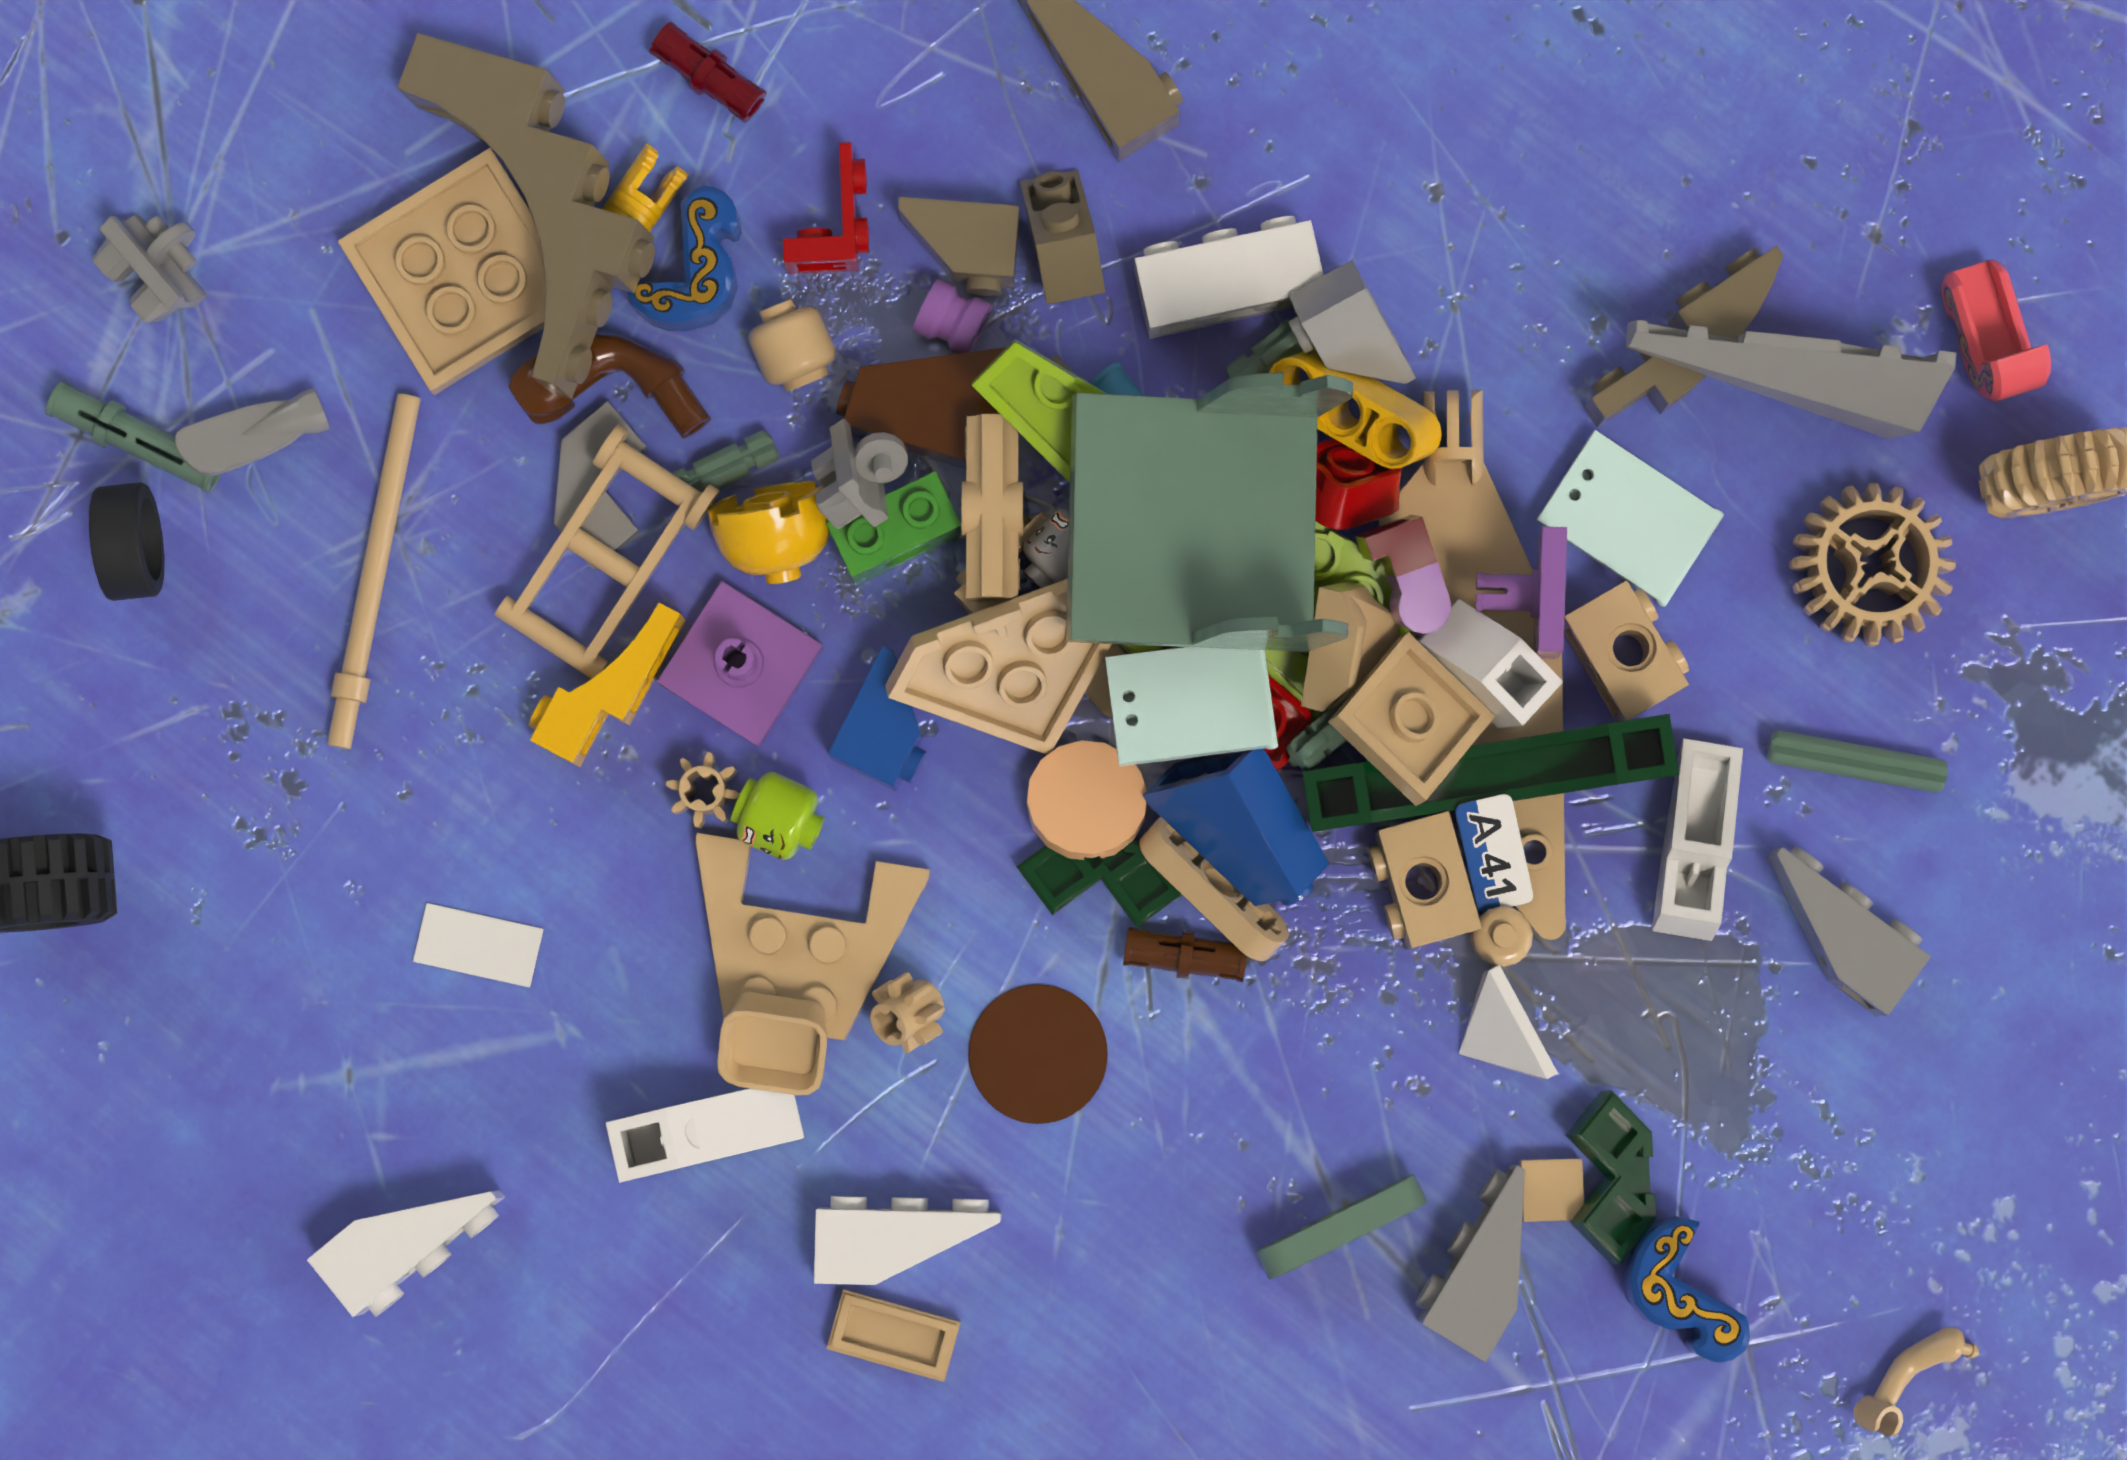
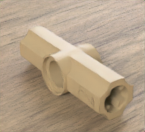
M1001 414L967 416V427H965L966 481H962L961 497L962 536H966V601L1003 603L1018 597V591H1020L1018 536H1023V482H1018V431Z

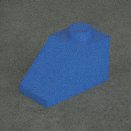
M882 646L828 755L831 759L896 791L901 779L912 783L927 751L918 747L923 737L913 707L890 699L887 696L885 685L898 661L894 651Z

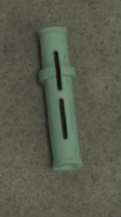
M60 381L49 397L45 409L46 415L55 417L92 435V442L103 448H106L109 444L156 468L162 469L201 488L206 493H210L215 488L222 475L206 476L194 471L179 455L174 435L126 413V406L115 400L107 404L70 386L65 381Z

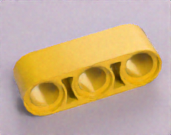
M1316 349L1283 358L1276 362L1269 371V373L1283 372V385L1301 384L1299 378L1300 367L1307 373L1309 379L1331 375L1353 382L1352 398L1356 400L1360 408L1359 421L1352 416L1348 401L1317 417V429L1380 466L1389 469L1402 468L1430 456L1440 445L1442 436L1441 426L1436 416L1430 410L1375 378L1327 369ZM1399 425H1402L1410 435V449L1403 446L1399 439Z

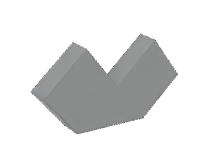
M608 401L561 440L554 524L561 533L602 471L592 463L601 446L618 424L629 430L625 443L642 454L648 450ZM621 468L616 474V476L623 471ZM606 491L581 528L616 552L620 551L640 534L639 530ZM587 562L594 571L598 569L589 562Z

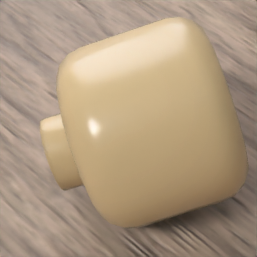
M1499 906L1488 909L1479 916L1482 929L1471 932L1470 942L1474 953L1481 961L1490 966L1500 965L1501 967L1517 964L1526 957L1532 946L1533 932L1530 922L1521 912L1512 907Z

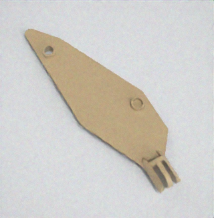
M1447 390V447L1437 448L1433 454L1424 458L1422 466L1400 491L1399 510L1390 516L1379 519V527L1409 515L1423 517L1451 604L1455 600L1460 599L1476 609L1477 593L1506 594L1505 591L1476 590L1477 572L1486 574L1532 575V567L1484 464L1483 390H1471L1470 428L1472 447H1460L1459 390ZM1423 391V406L1430 410L1437 418L1435 391ZM1482 610V614L1522 638L1534 651L1535 618H1531V612ZM1411 631V632H1410V634H1411L1413 637H1414V636H1422V635H1423L1422 633H1418V632H1414V631ZM1562 654L1558 659H1542L1563 681ZM1563 683L1523 726L1497 728L1491 721L1471 746L1563 731ZM1564 793L1513 801L1523 847L1527 842L1536 840L1541 842L1546 848V857L1541 863L1530 864L1526 862L1533 889V899L1529 903L1516 906V908L1526 917L1539 936L1546 940L1559 938L1564 933L1566 927Z

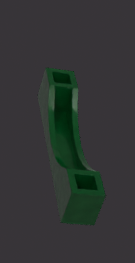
M1663 714L1470 746L1429 798L1417 806L1369 761L1303 771L1302 774L1311 831L1320 832L1454 811L1462 803L1500 794H1507L1512 798V801L1672 777L1679 775L1670 714Z

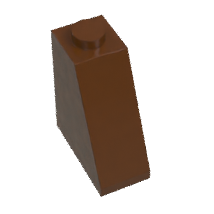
M1006 347L862 366L859 369L855 382L845 381L839 397L836 414L844 416V419L851 425L852 436L863 439L873 433L885 432L893 434L903 441L909 453L966 469L965 427H967V416L1000 414L972 386V381Z

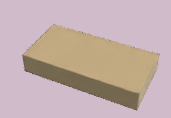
M843 1289L827 1349L944 1382L961 1321Z

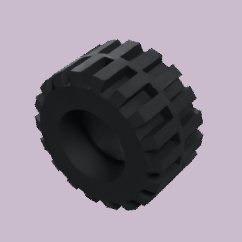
M82 833L34 835L0 839V933L84 926L104 922L118 914L112 841L96 834Z

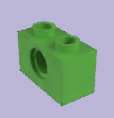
M936 471L886 494L889 518L876 527H873L863 515H860L839 530L830 521L826 523L856 586L962 536V525Z

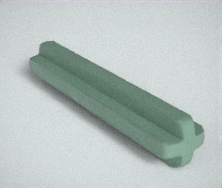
M1781 730L1774 731L1771 734L1767 747V760L1773 764L1934 793L1943 790L1948 774V765L1943 759Z

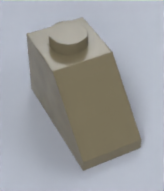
M899 197L898 210L901 222L955 284L966 285L965 291L967 293L981 296L1001 295L1002 288L1015 289L1020 226L1019 206Z

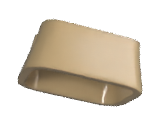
M745 992L739 995L734 1005L725 1015L721 1027L717 1060L718 1073L727 1083L738 1087L790 1095H810L820 1088L824 1075L827 1051L824 1008L820 1004L808 1000L755 992Z

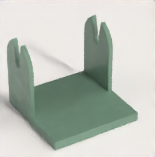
M1283 372L1231 378L1199 399L1094 393L1074 394L1072 396L1066 642L1308 652L1347 639L1348 623L1328 619L1314 620L1317 417L1350 400L1353 395V382L1344 378L1324 375L1303 381L1299 385H1283Z

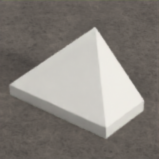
M1493 966L1484 971L1459 1054L1538 1079H1549L1558 1074L1501 966Z

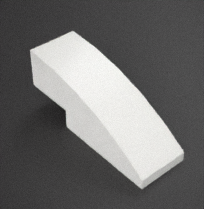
M1685 738L1681 742L1677 762L1679 775L1674 778L1657 885L1652 931L1712 941L1721 925L1726 873L1733 853L1743 748Z

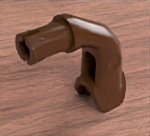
M595 334L590 348L592 364L589 374L582 384H577L572 399L550 393L532 378L537 356L518 368L509 383L510 391L515 396L516 401L535 424L550 423L562 418L574 409L575 403L573 399L603 377L622 371L636 382L647 399L654 398L683 439L692 436L711 421V417L682 376L685 374V370L677 361L658 354L619 334Z

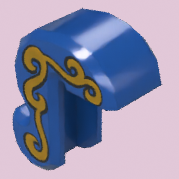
M712 186L696 188L681 201L685 282L638 284L635 293L627 292L636 313L654 327L667 331L694 330L714 324L732 307L738 288L736 271L731 258L720 243L724 239H729L733 242L739 241L742 234L741 223L732 199L724 191Z
M1672 1216L1653 1223L1630 1251L1623 1276L1628 1302L1643 1319L1666 1329L1693 1328V1335L1686 1339L1685 1346L1690 1352L1713 1362L1721 1363L1735 1359L1745 1351L1749 1344L1750 1329L1747 1317L1672 1277L1700 1222Z

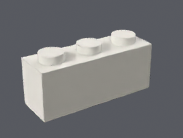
M1283 216L1261 223V231L1238 236L1237 229H1222L1202 236L1203 243L1179 248L1177 241H1168L1146 247L1143 250L1144 256L1134 258V273L1149 339L1294 308L1289 294L1323 276L1311 220L1296 223L1295 216Z

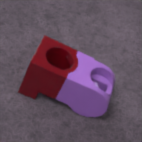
M1409 515L1355 535L1363 559L1375 561L1381 558L1393 591L1389 606L1390 613L1395 622L1405 629L1422 634L1432 633L1443 627L1451 611L1450 596L1423 517Z

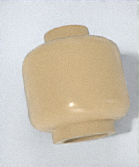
M789 299L759 312L763 324L751 330L748 342L762 376L768 384H782L785 392H789L830 374L827 365L835 359L836 348L823 317L817 308L806 306L796 309L793 300Z

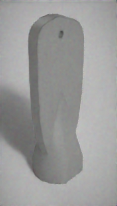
M313 387L302 391L291 400L270 401L250 405L186 426L176 433L175 444L183 461L194 471L201 475L215 476L267 457L290 445L301 435L319 434L330 429Z

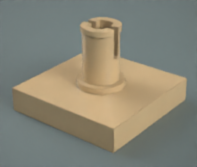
M1407 632L1395 641L1328 722L1417 806L1429 798L1493 720L1495 715L1422 644Z

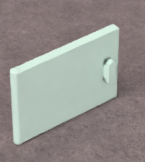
M1594 430L1535 521L1545 527H1567V542L1625 581L1627 580L1628 583L1637 589L1641 588L1659 606L1665 607L1724 514Z
M1182 647L1105 657L1119 767L1264 748L1275 749L1278 747L1265 650ZM1127 693H1131V694L1134 695V697H1133L1132 695H1126V696L1123 698V696H1124L1125 694H1127Z

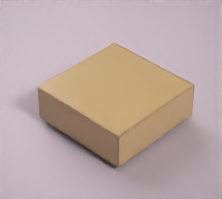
M1582 1159L1519 1160V1166L1525 1169L1522 1221L1572 1220L1584 1205Z

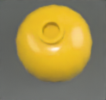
M815 481L788 482L754 489L755 496L744 500L743 504L739 506L736 494L712 504L707 509L718 550L730 565L741 572L750 575L765 574L767 584H780L800 578L802 576L800 567L814 561L828 543L830 531L826 523L829 520L818 509L815 496L816 493L824 488L821 485L816 487Z

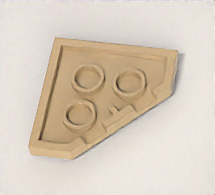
M1068 579L911 636L885 688L890 699L1048 755L1053 751L1112 644L1066 642Z

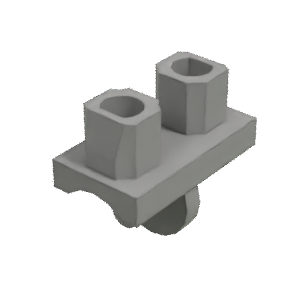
M139 215L132 216L124 221H119L116 216H110L99 228L107 239L96 252L92 261L106 277L114 282L124 281L133 271L139 275L144 284L129 301L130 306L144 322H161L177 309L196 307L207 296L187 272L197 262L186 249L195 237V231L188 223H177L169 228L159 216L153 217L147 223Z
M843 418L829 427L832 447L811 460L812 472L819 484L824 488L815 494L816 504L820 512L838 530L860 515H863L873 527H876L889 518L884 483L891 482L904 473L908 464L907 449L901 439L885 432L873 433L864 437L857 444L852 437L851 425Z

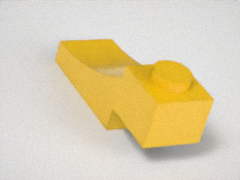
M658 603L635 639L602 672L571 692L558 687L553 698L548 695L542 697L529 721L528 726L535 730L530 741L581 767L608 715L630 726L685 624V618L675 610Z

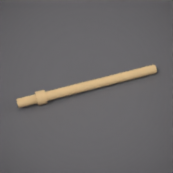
M397 394L341 673H335L330 695L336 701L327 745L351 750L359 705L366 704L371 682L365 676L421 398L408 394Z

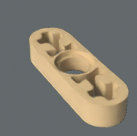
M1162 817L1140 838V849L1146 860L1243 954L1256 961H1266L1288 939L1289 932L1286 923L1269 904L1254 906Z

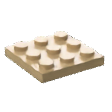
M491 147L338 240L342 250L433 395L443 391L544 328L546 278L541 240L531 211Z

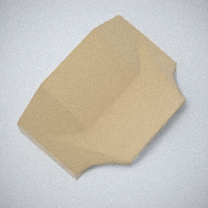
M1347 581L1319 587L1314 620L1328 619L1348 623L1347 639L1309 651L1301 703L1303 707L1323 712L1342 705L1398 639L1400 625L1395 622L1390 610L1374 600L1366 586Z

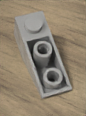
M1793 846L1790 852L1783 847L1772 850L1767 856V860L1827 981L1876 1017L1888 1016L1931 958L1930 955L1918 947L1923 939L1900 921L1892 919L1889 924H1886L1871 913L1869 909L1873 902L1853 886L1843 882L1837 888L1819 874L1824 866L1799 847Z
M1510 1164L1505 1173L1496 1169L1490 1176L1478 1198L1486 1206L1474 1226L1467 1221L1461 1225L1447 1249V1253L1454 1256L1453 1261L1442 1278L1435 1273L1432 1274L1415 1303L1416 1306L1423 1309L1417 1321L1485 1363L1517 1311L1525 1169L1515 1164Z

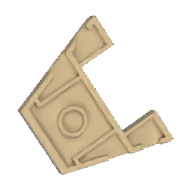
M697 833L695 842L723 1019L736 1002L738 996L745 992L816 1002L824 1008L827 1038L845 1041L876 983L897 939H899L915 904L924 891L931 871L929 869L876 861L865 923L743 905L752 847L744 844L739 839Z

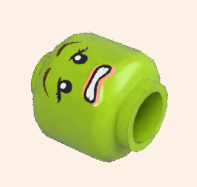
M770 771L763 774L758 781L753 778L747 780L735 804L730 821L738 824L737 836L741 842L785 861L791 859L797 853L800 846L808 850L813 848L823 827L825 817L816 814L818 796L813 789Z

